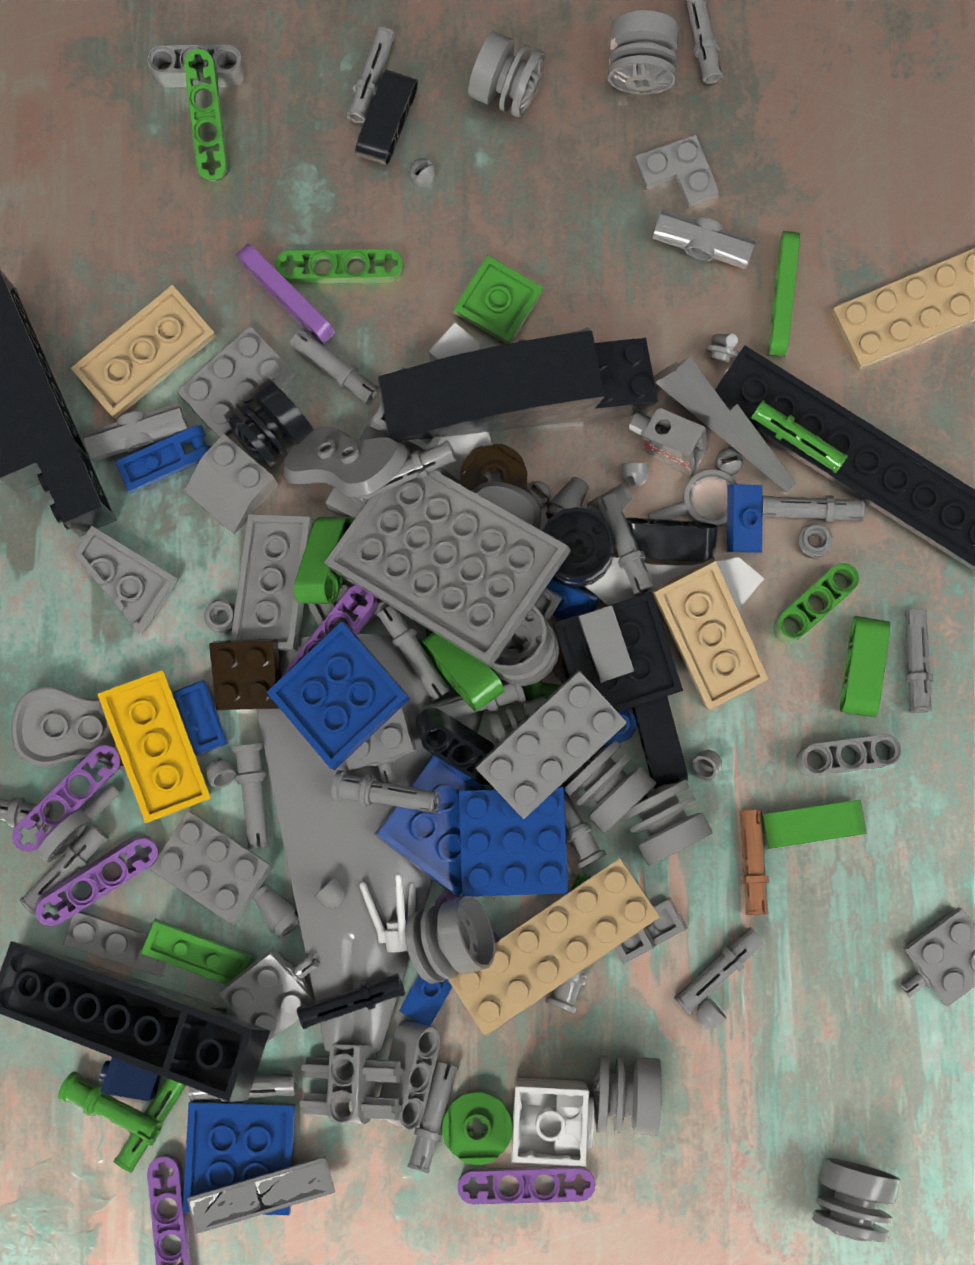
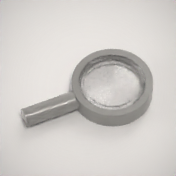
M710 469L699 472L688 482L683 494V502L648 513V519L671 520L687 514L694 522L712 523L718 527L727 524V485L737 484V482L729 474L720 470Z
M109 785L83 810H77L69 815L46 837L40 845L38 853L47 862L58 858L64 853V849L68 845H73L85 832L91 820L120 795L118 790L114 786Z

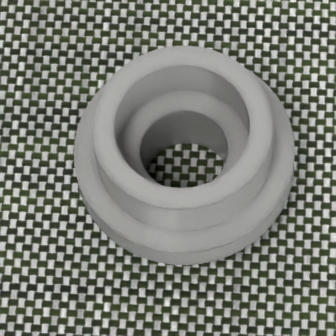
M812 523L801 530L798 536V544L806 555L820 557L831 548L832 535L824 525ZM817 536L820 539V545H811L809 537Z
M224 599L211 602L204 613L206 625L216 633L231 631L235 606L230 601ZM225 611L228 614L227 620L222 623L217 622V614Z

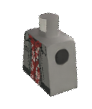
M658 408L652 418L643 413L636 412L629 425V430L642 436L645 451L691 477L708 449L706 427L662 408Z

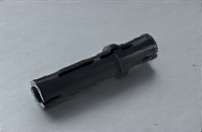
M399 973L372 983L364 981L360 983L358 988L297 1007V1015L302 1028L307 1029V1027L366 1007L368 1010L374 1009L378 1003L398 996H404V986Z

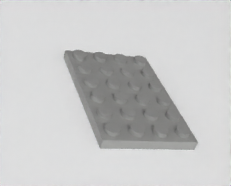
M435 470L430 471L428 477L421 478L419 476L370 498L324 563L331 570L489 667L498 658L571 552L566 544Z

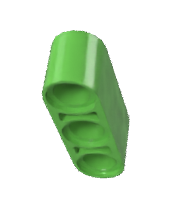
M352 517L316 518L294 582V595L299 603L333 604L336 601L344 577L331 570L324 562L353 523L354 519Z
M846 563L837 564L776 619L773 627L776 637L782 642L794 643L804 636L857 587L859 575L856 569ZM834 574H842L846 577L848 581L846 589L838 588L834 584ZM810 596H817L823 601L824 607L822 611H815L809 606L808 599ZM785 618H792L799 624L798 633L792 634L785 630L783 625Z
M854 616L849 635L840 698V712L873 718L877 716L890 637V621Z
M433 632L420 640V644L432 663L473 711H478L505 692L501 681L488 665Z
M861 800L763 814L768 849L867 834Z

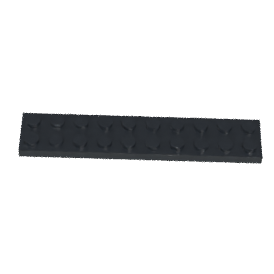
M744 345L715 389L728 408L738 404L763 438L859 499H864L867 504L975 571V489ZM762 400L785 416L792 415L795 417L794 421L820 437L837 450L847 454L846 460L837 473H834L833 470L807 455L785 439H777L775 437L776 433L756 420L751 419Z

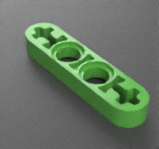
M194 49L184 59V70L196 165L199 174L203 178L216 182L223 179L228 172L217 69L214 58L207 51ZM201 56L202 60L208 62V66L203 68L204 79L206 81L211 79V84L198 83L193 86V80L200 81L199 72L192 68V64L197 63V57ZM201 90H209L213 95V102L208 108H200L196 104V95ZM207 123L214 124L217 129V136L211 142H205L200 137V129ZM219 146L220 151H213V157L216 162L221 163V168H217L215 170L216 174L212 175L209 170L204 169V164L210 162L209 153L207 151L202 153L201 148H215Z
M782 231L768 355L785 357L788 349L800 233Z
M392 249L288 250L279 254L275 262L276 270L290 284L391 283L400 279L404 270L402 257ZM353 259H360L365 263V268L361 273L353 274L347 270L348 263ZM369 259H374L375 273H371V265ZM390 259L395 266L392 267V272H385V268L382 266L386 264V260ZM304 260H309L308 267L310 274H306L304 267L306 266ZM319 260H329L333 264L331 271L327 274L317 273L314 267ZM289 261H294L297 267L293 269V273L289 274L286 268L283 267H287Z

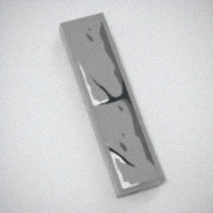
M323 1156L189 1196L187 1201L196 1234L333 1194L335 1193V1187L327 1157Z

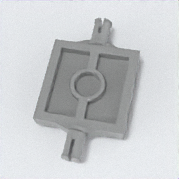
M405 706L398 710L346 759L349 771L354 772L366 767H378L383 783H397L391 763L403 755L417 751Z
M958 907L904 947L914 962L917 972L915 976L901 984L902 989L905 990L909 997H912L913 994L926 985L934 990L945 1006H950L975 987V924L964 909Z
M272 948L223 986L219 995L233 1009V1017L270 1030L267 1039L268 1043L299 1019L297 1007L315 1002L314 992L308 987L304 977L318 967V962L316 959L313 960L314 957L312 955H308L298 965L294 966L285 961Z

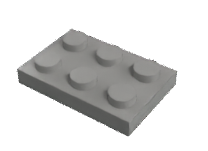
M249 326L176 392L219 438L223 434L228 437L232 430L223 416L226 412L231 410L242 420L244 416L236 404L242 401L253 410L257 405L250 391L261 381L269 378L282 389L295 377V373L257 332Z
M187 811L150 870L231 925L236 926L273 866L192 812Z

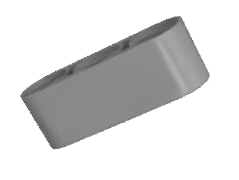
M159 45L152 48L147 56L148 66L155 81L163 87H187L184 59L194 49H203L214 58L219 87L238 86L243 82L246 75L241 54L237 48L231 45ZM201 56L197 57V63L203 65L196 69L199 72L200 81L193 80V86L198 83L211 84V79L206 81L203 76V68L208 66V62L202 60ZM228 63L235 64L231 69H223ZM163 64H171L166 69H159V67Z
M884 734L815 743L803 748L798 753L796 764L802 774L812 777L882 768L899 760L901 745L895 737ZM878 742L886 744L889 748L887 760H881L877 757L875 747ZM844 747H849L855 752L856 760L852 765L846 764L841 758V751ZM810 751H815L821 756L822 765L819 769H813L808 765L807 755Z
M404 1020L397 1026L388 1061H400V1068H404L403 1076H400V1083L383 1082L379 1097L399 1098L402 1112L399 1113L398 1120L385 1121L407 1130L416 1128L422 1121L441 1041L440 1033L437 1029L412 1020Z

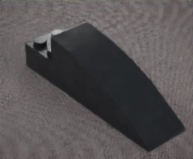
M0 269V480L17 494L41 484L45 493L49 492L55 502L50 507L57 522L63 523L66 530L71 529L81 537L87 534L91 526L99 529L117 520L17 289Z
M592 331L555 335L453 355L378 377L388 438L397 442L635 415L636 412L647 414L658 402L646 338L595 343Z
M15 941L10 942L0 970L1 1015L225 1101H248L270 1030L225 1014L226 1008L83 961Z

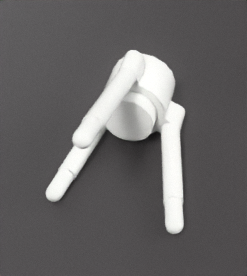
M400 873L395 875L398 920L387 922V929L383 927L366 883L361 882L359 885L377 930L378 943H386L387 952L408 950L405 935L407 920L405 919L404 890ZM414 882L409 885L407 919L415 912L416 884Z

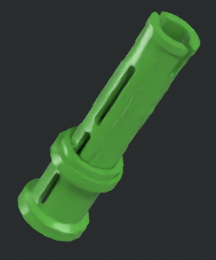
M74 1071L66 1077L58 1093L59 1101L63 1103L69 1101L83 1109V1113L88 1116L98 1115L128 1132L139 1136L148 1143H153L161 1131V1121L145 1115L141 1111L108 1094L101 1093L102 1085L94 1086L83 1080L78 1072Z

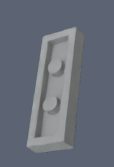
M80 911L73 915L63 945L159 977L164 976L168 964L141 954L148 934Z

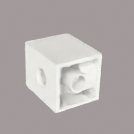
M515 1077L512 1162L586 1166V1149H591L593 1145L594 1098L589 1097V1089L585 1081Z

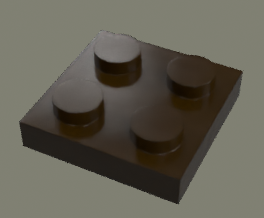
M277 639L225 640L209 643L216 710L279 709L266 693L281 679Z

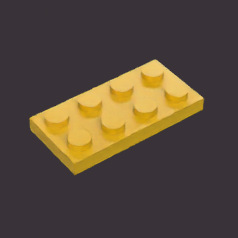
M164 670L97 694L145 823L211 799Z

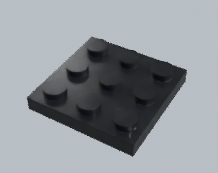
M652 592L611 604L634 672L601 683L578 616L596 610L552 623L569 678L579 670L617 712L683 691Z

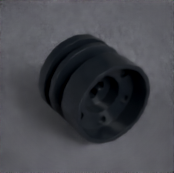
M265 378L250 391L257 405L253 410L242 401L236 404L244 416L242 420L231 410L223 416L229 423L233 435L254 458L261 460L269 468H272L277 464V461L269 449L273 448L278 454L285 457L287 452L280 441L284 436L292 443L298 445L314 430L288 396L273 381Z
M573 507L564 509L552 516L543 528V532L566 544L569 548L570 546L576 547L578 543H582L583 549L586 554L580 553L577 558H574L571 550L553 576L554 579L567 586L583 587L592 585L605 576L612 565L614 542L610 527L600 515L585 508Z

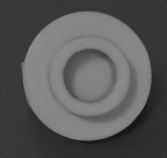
M715 334L711 339L712 345H706L705 349L711 352V359L730 362L731 357L736 358L739 354L738 351L733 350L738 343V337L735 334Z

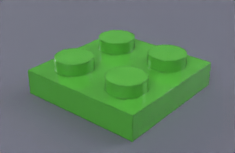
M487 255L453 308V313L499 341L510 344L542 296L544 288Z

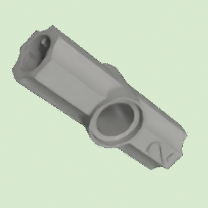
M663 209L652 238L683 248L689 256L702 261L716 259L746 269L756 241L724 230L723 226L715 220L704 217L694 220Z
M178 402L147 413L144 411L126 413L120 416L115 423L84 432L83 439L90 458L94 462L123 452L135 453L155 444L157 441L164 440L188 429V425L181 405Z

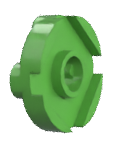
M471 1091L462 1094L451 1102L443 1118L442 1135L446 1146L458 1159L467 1164L484 1165L493 1162L504 1152L512 1138L513 1126L510 1112L500 1098L488 1092ZM474 1118H481V1123L488 1126V1129L482 1131L481 1137L478 1138L474 1137L473 1131L467 1130V1124H472Z

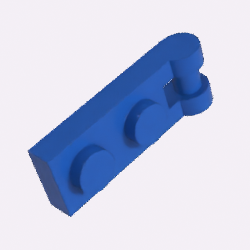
M202 425L188 428L115 461L128 492L132 494L197 465L203 455L211 448V446H207L204 439L206 433ZM192 443L195 451L186 454L182 446Z

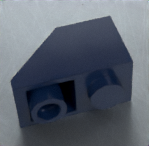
M112 1057L111 1061L106 1060L102 1067L99 1081L103 1082L100 1092L108 1095L149 1101L156 1095L162 1076Z

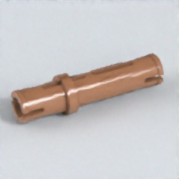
M762 810L739 811L744 876L741 877V884H744L746 915H767L766 883H769V876L765 875Z

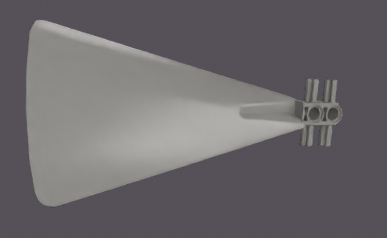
M357 634V637L411 698L404 706L417 751L403 755L391 763L397 780L396 784L409 786L432 755L423 748L415 724L416 718L420 713L419 707L440 702L459 694L438 670L451 690L432 701L399 647L393 646L392 641L394 639L392 636ZM312 636L300 637L298 652L278 651L281 678L284 671ZM280 708L257 709L306 957L312 955L314 957L313 960L316 959L318 962V967L310 972L315 1002L358 988L360 983L364 981L372 983L393 976L396 973H399L402 980L409 960L408 950L387 952L386 943H378L377 930L359 885L361 882L366 883L383 927L387 929V922L398 920L395 875L397 873L402 875L406 920L410 883L414 882L416 884L415 911L424 910L433 879L374 835L394 806L382 803L363 806L360 804V801L342 799L341 801H335L331 795L333 778L338 770L346 771L347 775L358 777L372 775L379 782H382L378 767H366L352 772L348 770L345 760L336 770L330 769ZM484 710L456 718V720L478 733ZM336 878L344 887L345 899L340 906L327 908L315 896L332 879ZM397 997L376 1004L374 1009L368 1010L366 1007L320 1023L325 1051H329V1058L306 1057L305 1064H302L301 1070L305 1071V1078L328 1079L327 1094L304 1093V1100H300L303 1114L328 1116L331 1121L339 1124H366L370 1119L398 1120L399 1113L402 1112L399 1098L375 1097V1082L400 1083V1076H403L404 1068H400V1061L376 1060V1052H381ZM351 1064L354 1066L353 1076L350 1071ZM350 1100L352 1102V1112L349 1110Z

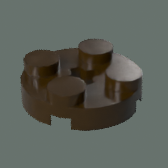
M493 444L478 447L468 454L461 466L460 478L461 485L472 491L478 485L488 482V478L485 476L487 472L493 474L498 470L501 472L500 479L503 482L526 491L528 473L523 458L517 451L503 444Z

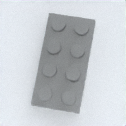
M248 514L231 640L277 639L278 651L298 652L304 603H299L295 598L294 582L315 522L310 516Z
M577 670L475 765V768L512 808L525 819L627 722L588 679Z

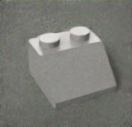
M223 434L200 459L184 491L235 535L247 522L248 514H254L279 485L274 476Z

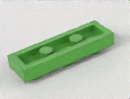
M154 918L141 950L143 955L225 985L248 968L253 958V955L156 918Z

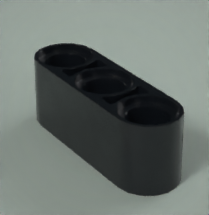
M388 69L385 70L359 134L355 148L356 156L384 166L389 164L416 96L417 79Z
M626 518L639 551L644 552L646 558L701 562L711 558L715 560L718 526L715 524L694 521Z
M668 697L632 707L649 775L656 782L653 788L657 789L665 784L680 783L684 780L688 781L687 769Z
M428 708L420 712L415 724L423 748L475 781L484 785H490L475 768V765L495 748L494 744L437 708Z

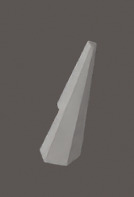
M691 357L680 363L675 362L654 376V381L657 385L787 492L796 484L739 405L735 404L728 408Z

